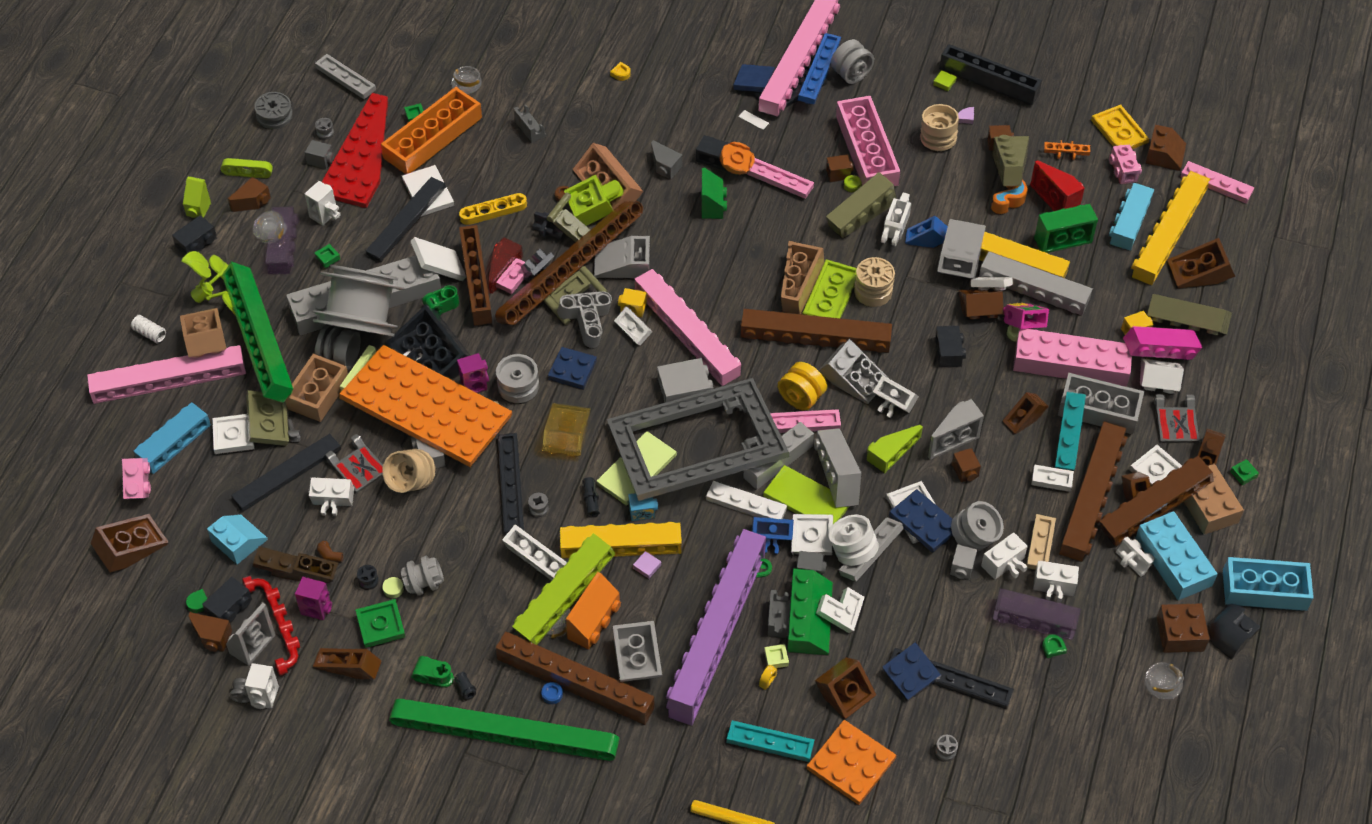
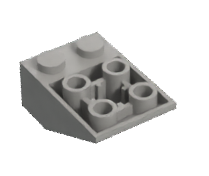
M950 219L937 272L975 279L986 226Z
M629 236L608 243L595 255L594 277L637 278L648 272L650 236Z
M850 339L840 345L819 369L833 385L866 404H869L876 394L873 391L882 375L887 377Z

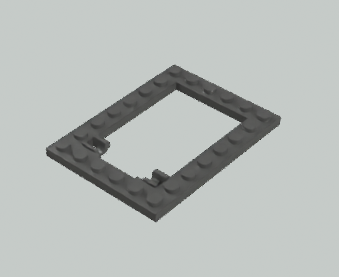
M753 378L607 419L608 427L638 501L789 457V451ZM720 406L724 407L727 414H732V410L735 407L748 414L757 436L746 439L741 443L742 451L652 477L633 434V431Z

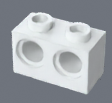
M252 663L245 688L251 705L258 709H272L279 685L272 666Z

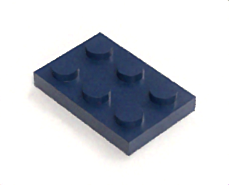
M918 489L914 490L889 512V516L893 520L901 522L903 528L932 553L953 536L951 529L952 518Z

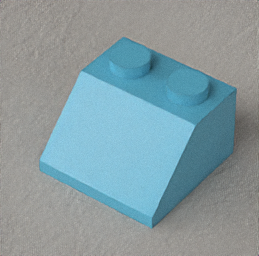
M242 515L222 516L207 528L211 542L236 564H239L255 551L258 546H261L268 540L263 533Z

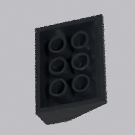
M427 304L395 333V336H392L386 342L391 349L402 355L407 351H411L406 357L449 379L459 375L457 360L471 356L438 312Z

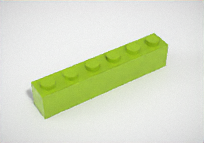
M594 533L583 541L582 547L570 556L568 563L556 572L555 578L543 587L541 594L529 603L528 609L515 619L512 626L515 631L525 640L537 645L588 587L596 573H600L613 558L615 552L612 547Z

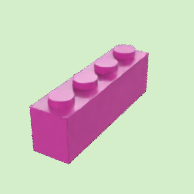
M1132 326L1123 338L1131 356L1190 360L1202 349L1194 330Z

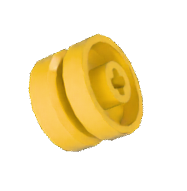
M796 362L788 370V373L779 380L778 390L784 400L791 406L806 411L827 390V384L822 374L815 367L805 362Z

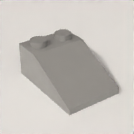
M972 399L958 403L932 434L928 454L930 460L980 437L984 415Z
M264 603L248 619L244 620L238 631L232 634L226 643L229 653L248 666L276 636Z
M654 621L613 626V639L620 682L662 677Z

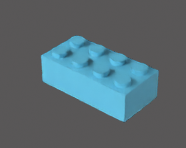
M1174 511L1139 526L1135 538L1141 544L1145 553H1150L1155 557L1153 561L1154 566L1177 600L1213 586L1217 572Z
M1227 558L1223 568L1225 604L1308 610L1313 600L1310 563Z

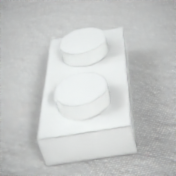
M978 277L971 279V287H978V290H989V287H995V290H1006L1007 286L1013 285L1012 277Z
M628 307L614 320L638 345H641L652 333Z
M1034 465L1031 485L1071 492L1074 471Z

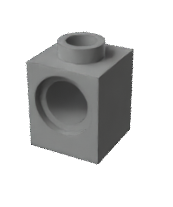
M957 544L950 575L970 580L977 549Z

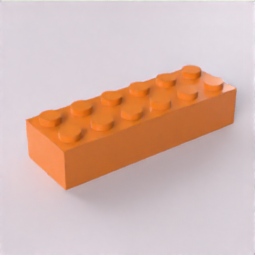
M453 88L381 143L383 158L403 173H412L482 118L481 103L459 88Z

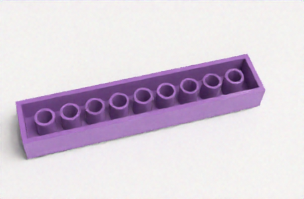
M743 529L740 536L737 535L734 542L735 549L733 552L730 551L726 563L728 565L721 570L719 576L721 581L719 585L715 584L713 588V599L706 604L705 617L700 618L698 622V633L691 638L689 653L685 652L683 656V667L681 670L678 669L675 674V685L670 687L667 692L666 699L669 700L666 708L669 709V718L691 726L693 725L754 584L756 575L762 565L761 559L765 558L766 536Z

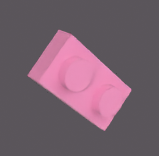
M516 258L498 279L496 287L512 294L527 275L521 268L525 262Z

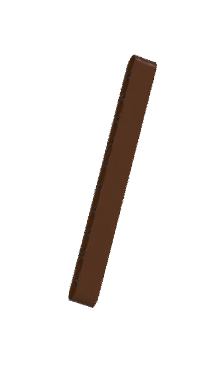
M625 201L503 304L496 311V321L500 324L514 325L640 217L643 212L642 204L638 201Z

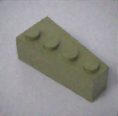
M1000 135L999 137H994L993 158L1003 186H1021L1028 154L1029 136Z
M878 172L826 216L828 226L842 238L851 234L891 207L893 199H896L894 184Z
M1153 294L1147 316L1152 317V321L1163 323V320L1171 321L1170 325L1181 327L1184 324L1189 326L1188 329L1199 331L1201 328L1207 330L1206 333L1218 336V333L1227 335L1232 313L1224 309Z

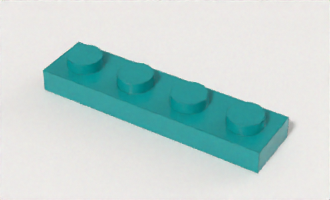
M1066 392L1055 468L1075 471L1086 394Z
M733 720L727 736V743L807 762H810L815 741L814 739Z

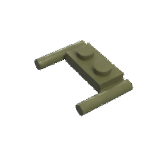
M565 193L547 216V220L553 222L554 225L577 242L590 229L568 210H563V207L571 198L569 193Z
M583 266L543 301L564 325H568L571 320L562 319L557 314L559 301L562 296L581 294L590 287V284L598 292L608 293V291Z

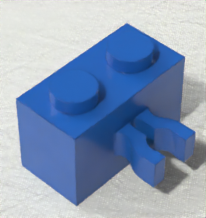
M753 517L752 532L766 536L765 553H767V547L770 545L771 539H773V546L775 547L774 553H779L778 539H793L794 520Z

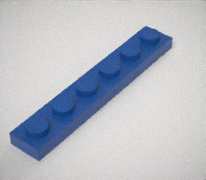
M828 33L824 34L799 93V101L815 104L831 66V58L839 47L841 37Z

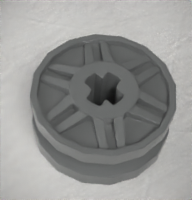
M268 92L257 98L255 112L256 119L260 125L269 129H279L290 123L292 108L291 101L286 95L279 92Z

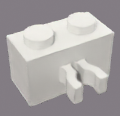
M318 181L305 193L309 217L324 225L331 218L336 220L340 213L337 212L339 206L336 205L332 187Z
M883 375L873 391L876 395L885 399V402L880 405L878 411L882 413L884 408L889 406L887 416L890 418L894 414L895 406L910 413L918 399L915 393Z
M311 478L309 497L312 504L323 505L321 508L322 516H326V510L329 509V505L333 509V516H337L336 506H352L354 486L350 479Z
M1012 533L984 553L981 566L994 579H997L1008 570H1010V574L1014 578H1017L1019 572L1015 568H1019L1023 573L1027 570V566L1021 562L1025 558L1027 545L1015 533Z
M1038 561L1033 590L1047 592V601H1050L1051 595L1055 593L1058 597L1057 602L1061 603L1063 595L1074 596L1078 582L1079 567Z

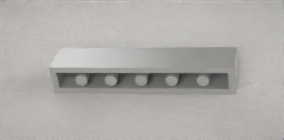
M988 252L979 277H1012L1013 285L1006 288L1079 315H1083L1093 289L992 252Z

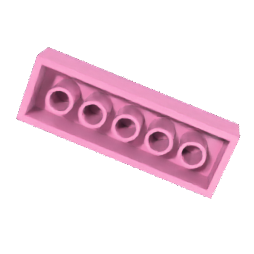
M871 96L837 101L836 118L858 176L861 179L862 186L878 172L884 175L894 186H898L900 169Z
M1019 329L1013 371L1067 379L1068 373L1127 387L1131 373L1132 356L1126 343L1031 329Z

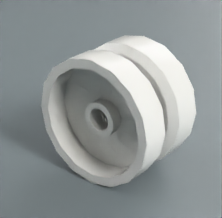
M846 516L835 522L829 530L828 536L837 558L845 565L854 566L868 562L878 551L879 543L869 519L865 516Z

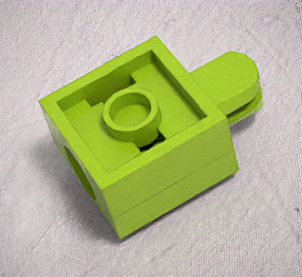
M596 175L564 190L565 193L571 195L568 202L574 216L585 226L609 215L613 211L610 202L621 197L624 192L618 181L613 180L602 185Z

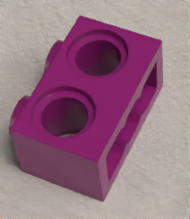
M480 354L458 359L461 385L476 393L488 390V367L486 361L481 359Z
M302 577L295 592L301 615L324 620L326 614L330 613L332 602L330 601V593L325 582Z

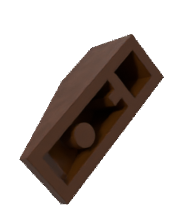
M320 648L313 667L357 679L375 680L382 661L368 649Z

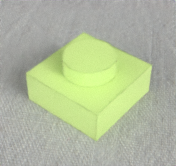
M785 644L764 648L767 666L772 665L775 668L789 666Z

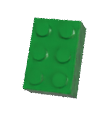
M1090 204L1039 214L1034 239L1040 251L1046 253L1090 244L1093 242L1098 218Z

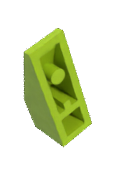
M917 425L872 442L867 449V461L886 473L921 438L923 426Z

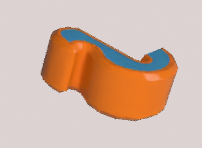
M1023 179L1021 186H1006L1008 190L993 195L991 205L993 212L1004 214L1008 212L1009 207L1016 208L1024 204L1028 188Z

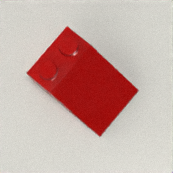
M1035 161L1030 186L1053 211L1081 205L1085 189L1081 182L1070 174L1041 161Z

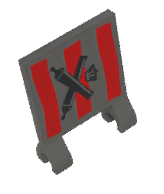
M1156 395L1154 406L1157 414L1160 443H1199L1194 395L1186 396L1187 399L1184 401L1185 407H1164V395Z
M355 434L351 437L352 445L357 450L340 461L333 451H329L325 455L327 462L335 468L343 479H350L352 481L354 491L357 494L383 476V464L364 444L360 436Z

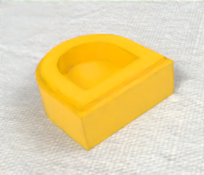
M622 62L610 71V76L620 81L627 80L631 75L629 66Z
M772 665L767 666L760 678L759 686L766 690L777 676V668Z

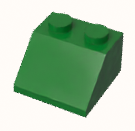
M702 168V219H723V211H727V201H723V198H727V187H723V179L707 168Z

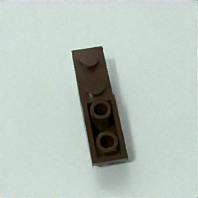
M258 546L252 567L270 571L272 576L283 579L301 581L302 577L321 582H333L338 562L303 553H298V556Z

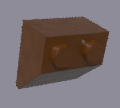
M1155 124L1146 163L1180 171L1186 143L1173 128Z
M989 288V290H958L963 315L969 317V319H980L982 315H987V318H996L998 314H1004L1002 291L995 290V288Z
M848 657L842 659L815 680L824 699L844 719L848 718L876 696L859 660Z

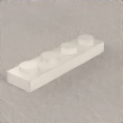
M713 481L706 496V501L754 517L783 519L787 510V505L715 481Z

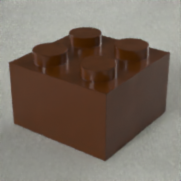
M1202 603L1161 605L1157 614V622L1163 653L1204 652L1209 642V635Z

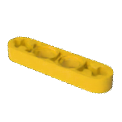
M516 193L464 207L459 212L460 221L465 225H471L519 212L527 207V199L524 194ZM502 204L507 206L504 209L497 208L499 205ZM483 209L489 210V212L485 214L481 213L480 211Z

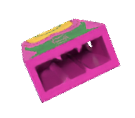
M1027 303L1007 304L1003 308L1004 322L1019 329L1047 327L1048 308Z

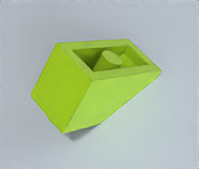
M188 176L183 200L186 216L197 218L201 215L204 218L211 205L205 180Z

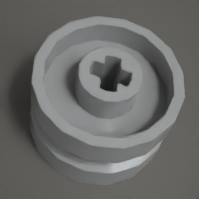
M852 39L844 42L837 48L831 58L830 65L847 83L854 84L861 81L870 72L874 64V56L859 41Z
M514 354L503 358L498 363L496 368L498 392L503 399L512 403H524L531 400L537 394L539 389L537 364L532 358L527 355Z
M977 501L954 516L951 529L959 545L977 549L978 552L999 540L1003 534L1004 526L999 512L987 502Z

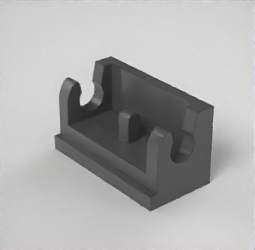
M524 105L523 112L520 111L518 106L513 108L515 123L531 143L547 137L543 125L537 123L529 113L527 105Z
M771 590L768 637L788 638L790 600H788L789 594L787 592L784 593L783 597L777 596V590Z

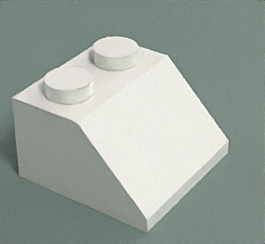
M1141 359L1140 384L1144 386L1145 390L1155 391L1156 388L1163 389V392L1174 394L1175 391H1180L1184 369L1178 363Z

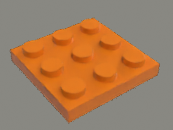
M843 720L809 762L807 770L860 805L894 762L896 754L846 720Z

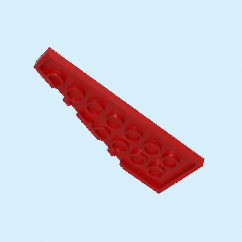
M371 93L322 180V183L332 187L336 201L367 208L380 184L383 157L381 143L385 141L388 111L387 96Z

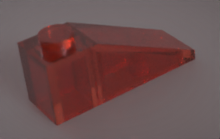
M505 237L499 243H496L493 249L489 274V290L492 294L498 288L496 287V282L516 258L520 260L523 258L522 245Z

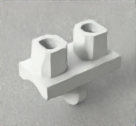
M1124 538L1122 544L1116 550V553L1123 559L1121 565L1123 567L1129 565L1140 576L1145 575L1155 560L1152 554H1145L1141 550V544L1136 539Z

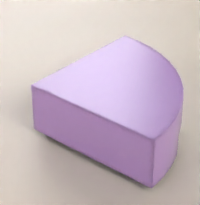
M974 107L965 108L958 113L959 123L973 124Z

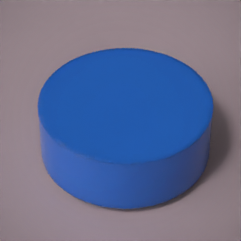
M550 682L543 686L542 698L546 703L556 704L561 701L563 691L558 683Z

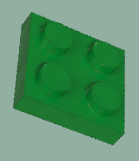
M396 599L355 609L365 648L405 637Z

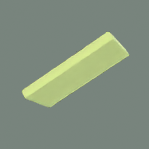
M646 432L636 441L651 477L658 475L677 455V451L649 432ZM621 457L597 480L599 487L626 506L629 504L628 494L635 493Z

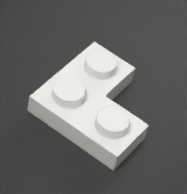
M849 587L843 590L840 602L825 594L821 597L816 614L846 632L851 633L854 631L864 596Z

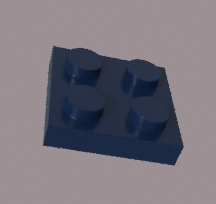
M561 347L548 374V380L584 390L597 362V357Z
M916 642L882 667L907 701L941 677L939 671Z

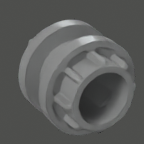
M427 555L421 557L420 564L415 565L413 561H409L407 566L401 569V576L408 593L416 592L418 596L424 594L423 588L430 586L433 591L438 589V584L444 581L438 560L436 558L429 559Z

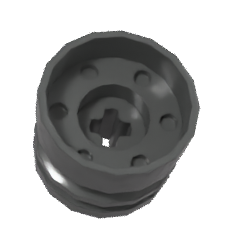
M326 324L318 335L315 354L347 367V370H350L359 354L361 336L359 332L349 329L342 331L340 327Z

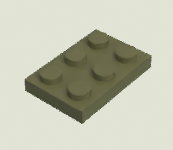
M248 391L246 402L249 442L287 446L289 435L286 402L284 401L283 403L266 398L262 392Z

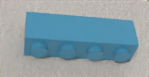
M191 402L187 407L182 408L175 417L168 420L163 427L155 431L145 442L139 444L133 451L135 457L148 458L150 472L154 474L211 426L208 414Z

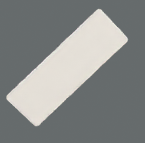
M746 110L739 115L740 118L761 129H764L769 124Z

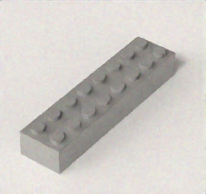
M416 255L366 270L398 277V281L394 280L393 285L405 288V290L392 289L389 308L423 298L426 294L441 289L438 273L421 268ZM331 281L287 294L289 308L300 335L320 330L326 325L313 322V319L318 318V314L313 313V311H326Z

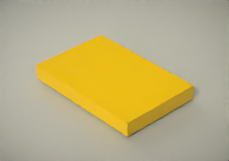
M1122 105L1092 115L1091 121L1113 147L1130 144L1131 148L1134 149L1149 143L1148 136Z

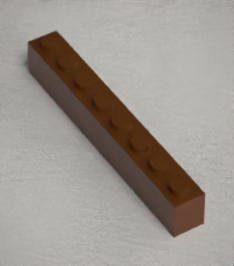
M743 309L741 323L742 338L819 345L822 347H839L850 339L861 351L889 353L892 324Z
M1103 422L1059 555L1083 562L1085 555L1089 556L1092 547L1089 541L1090 539L1094 540L1098 529L1094 528L1095 523H1100L1103 513L1099 512L1100 507L1105 508L1108 497L1104 495L1105 492H1110L1113 482L1109 480L1110 477H1115L1118 467L1114 465L1115 462H1120L1123 453L1119 449L1120 447L1124 448L1127 436H1124L1126 428Z
M505 631L496 646L497 660L549 683H558L562 689L646 725L655 708L654 696Z

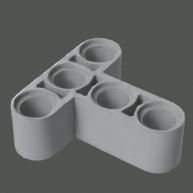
M603 291L564 295L560 298L557 314L562 319L577 318L584 344L587 347L595 348L599 345L602 336L599 316L608 314L612 297L609 293Z

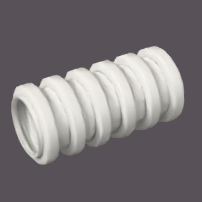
M137 315L132 320V330L155 343H160L165 338V328L144 318L142 315Z

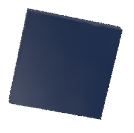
M742 64L734 82V90L763 92L775 71V67Z

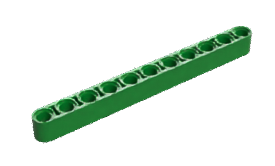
M396 699L394 701L389 718L390 723L400 727L607 761L616 758L620 739L617 735L608 732L406 699Z

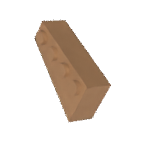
M789 241L781 294L783 312L792 314L802 313L825 263L823 248Z

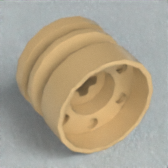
M936 104L926 108L922 114L920 138L923 145L935 151H945L952 148L957 141L958 112L954 108L943 104Z
M877 257L861 261L857 266L854 286L855 297L859 302L866 306L877 307L886 304L891 299L895 277L894 267L891 263Z
M410 449L391 453L383 464L384 481L395 492L404 493L426 488L432 483L435 476L434 461L429 453L422 449Z

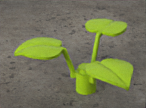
M196 251L186 254L181 262L189 265L202 277L200 283L191 291L192 298L196 302L201 303L206 298L210 300L222 296L225 304L236 316L227 291L212 295L213 287L211 284L220 276L223 279L222 274L229 265L216 255L209 258L210 266L218 274L211 281L204 283L211 276L208 261L202 254Z

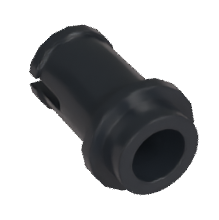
M465 672L458 673L454 680L461 690L460 695L467 700L473 698L476 695V687L471 684Z

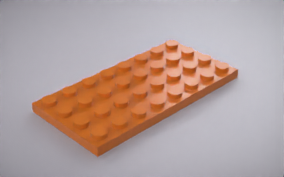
M385 345L374 354L339 394L340 399L469 467L472 466L512 416L511 410Z

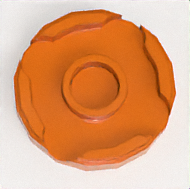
M730 142V144H726L720 153V161L727 171L741 175L746 174L752 169L755 156L747 145L740 142Z

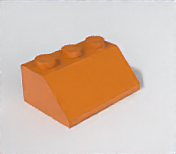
M599 572L596 573L566 618L568 640L588 650L592 644L597 643L600 638V632L603 628H607L613 612L616 613L621 605L619 592Z

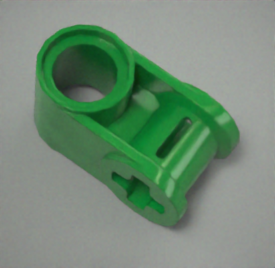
M445 286L442 289L426 294L422 298L423 304L436 309L439 315L456 309L460 303L457 289L454 286Z
M426 656L418 658L411 675L417 682L442 688L449 687L454 681L451 666L447 662L434 660Z

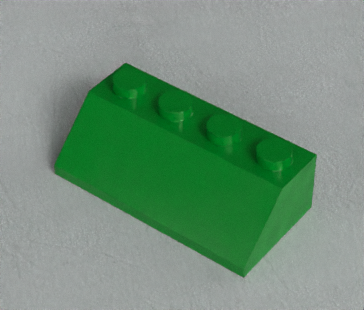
M793 569L787 652L829 655L831 622L816 614L823 595L827 594L832 597L833 582L814 570Z

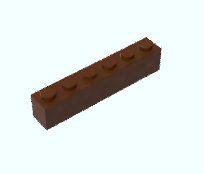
M477 225L459 227L474 326L492 323V315Z
M1199 456L1194 459H1188L1182 467L1170 471L1167 477L1161 481H1155L1149 489L1137 493L1132 500L1122 503L1117 510L1103 516L1102 520H1100L1102 531L1115 546H1118L1124 538H1130L1136 534L1141 524L1163 516L1214 481L1212 470Z

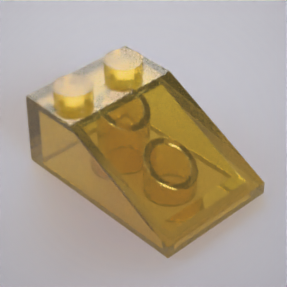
M553 403L544 429L542 450L549 453L581 456L591 409Z

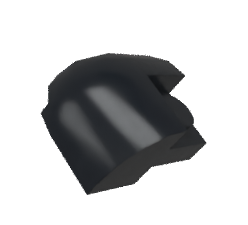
M1227 604L1212 619L1208 626L1210 641L1230 659H1233L1245 647L1246 643L1261 627L1244 614L1246 609L1236 604Z

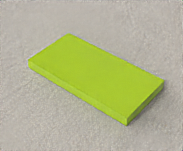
M826 259L802 315L841 318L855 286L857 268Z
M785 465L766 488L763 495L770 500L787 505V509L796 514L833 515V524L841 519L850 507L836 508L830 489Z

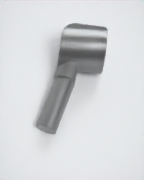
M288 419L290 442L300 441V430H294L292 420Z

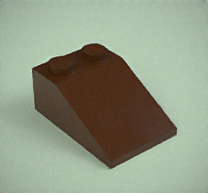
M1219 238L1167 259L1178 288L1219 284L1235 277Z
M150 514L96 527L91 545L109 572L128 568L168 545V540Z

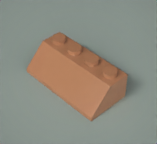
M592 143L573 168V171L582 181L596 175L602 185L613 180L620 183L624 192L621 197L610 202L613 210L625 201H636L643 193V190L605 146Z

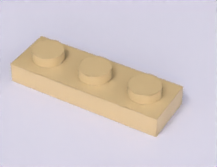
M1036 514L1027 568L1036 570L1038 561L1049 562L1056 518Z

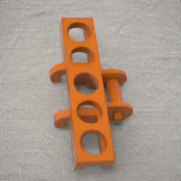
M1060 140V143L1044 142V153H1056L1057 159H1060L1061 152L1072 153V160H1075V155L1090 156V145L1073 144V141L1071 143H1062V140Z

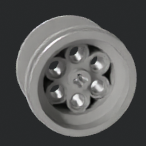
M330 265L333 273L320 272L323 276L332 277L326 311L314 310L313 313L318 314V318L313 319V322L395 336L391 331L392 328H398V326L388 324L386 320L392 289L405 290L404 287L393 285L394 280L398 281V277Z

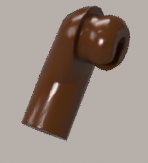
M327 541L318 543L317 552L322 559L334 562L343 561V552H333Z

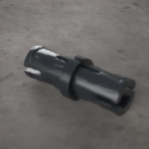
M587 477L582 480L584 487L583 500L586 502L587 516L597 517L600 514L598 507L599 494L596 492L595 479Z

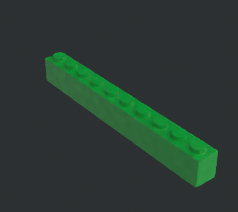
M231 261L222 276L263 396L284 403L287 397L291 395L293 386L252 271L249 267Z

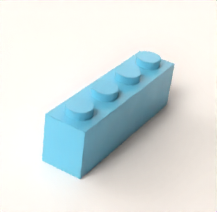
M1133 183L1131 189H1127L1124 198L1127 200L1126 202L1122 201L1119 210L1121 214L1117 213L1114 221L1116 226H1112L1109 236L1112 237L1111 245L1131 251L1150 205L1154 189Z

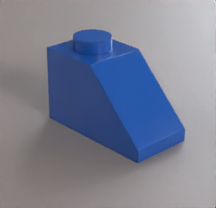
M933 216L908 228L905 243L915 246L936 247L944 243L948 226L936 216Z

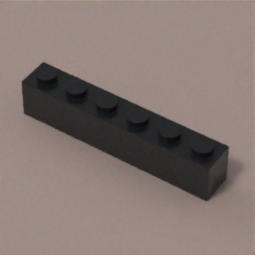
M950 44L947 45L941 54L939 69L1030 105H1033L1039 96L1042 84L1041 79Z

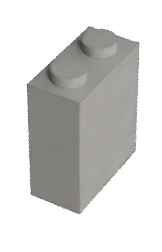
M702 358L657 367V378L665 403L713 389L712 380H708L707 377L709 376L708 367L703 365Z

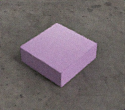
M645 551L633 564V569L649 579L661 566V561Z

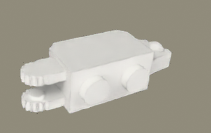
M902 193L900 200L893 199L885 220L881 239L882 243H885L889 237L893 238L892 245L896 246L898 240H901L910 216V194Z

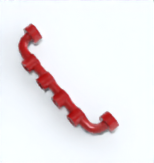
M251 576L242 578L243 585L249 589L250 593L254 592L257 586L264 589L266 599L270 604L280 634L290 654V658L284 661L283 657L274 660L275 667L279 676L287 674V669L294 666L297 662V649L300 648V643L297 636L292 637L290 634L294 630L291 621H285L284 616L287 615L284 604L279 605L277 602L280 599L278 588L272 589L269 582L264 579H252Z

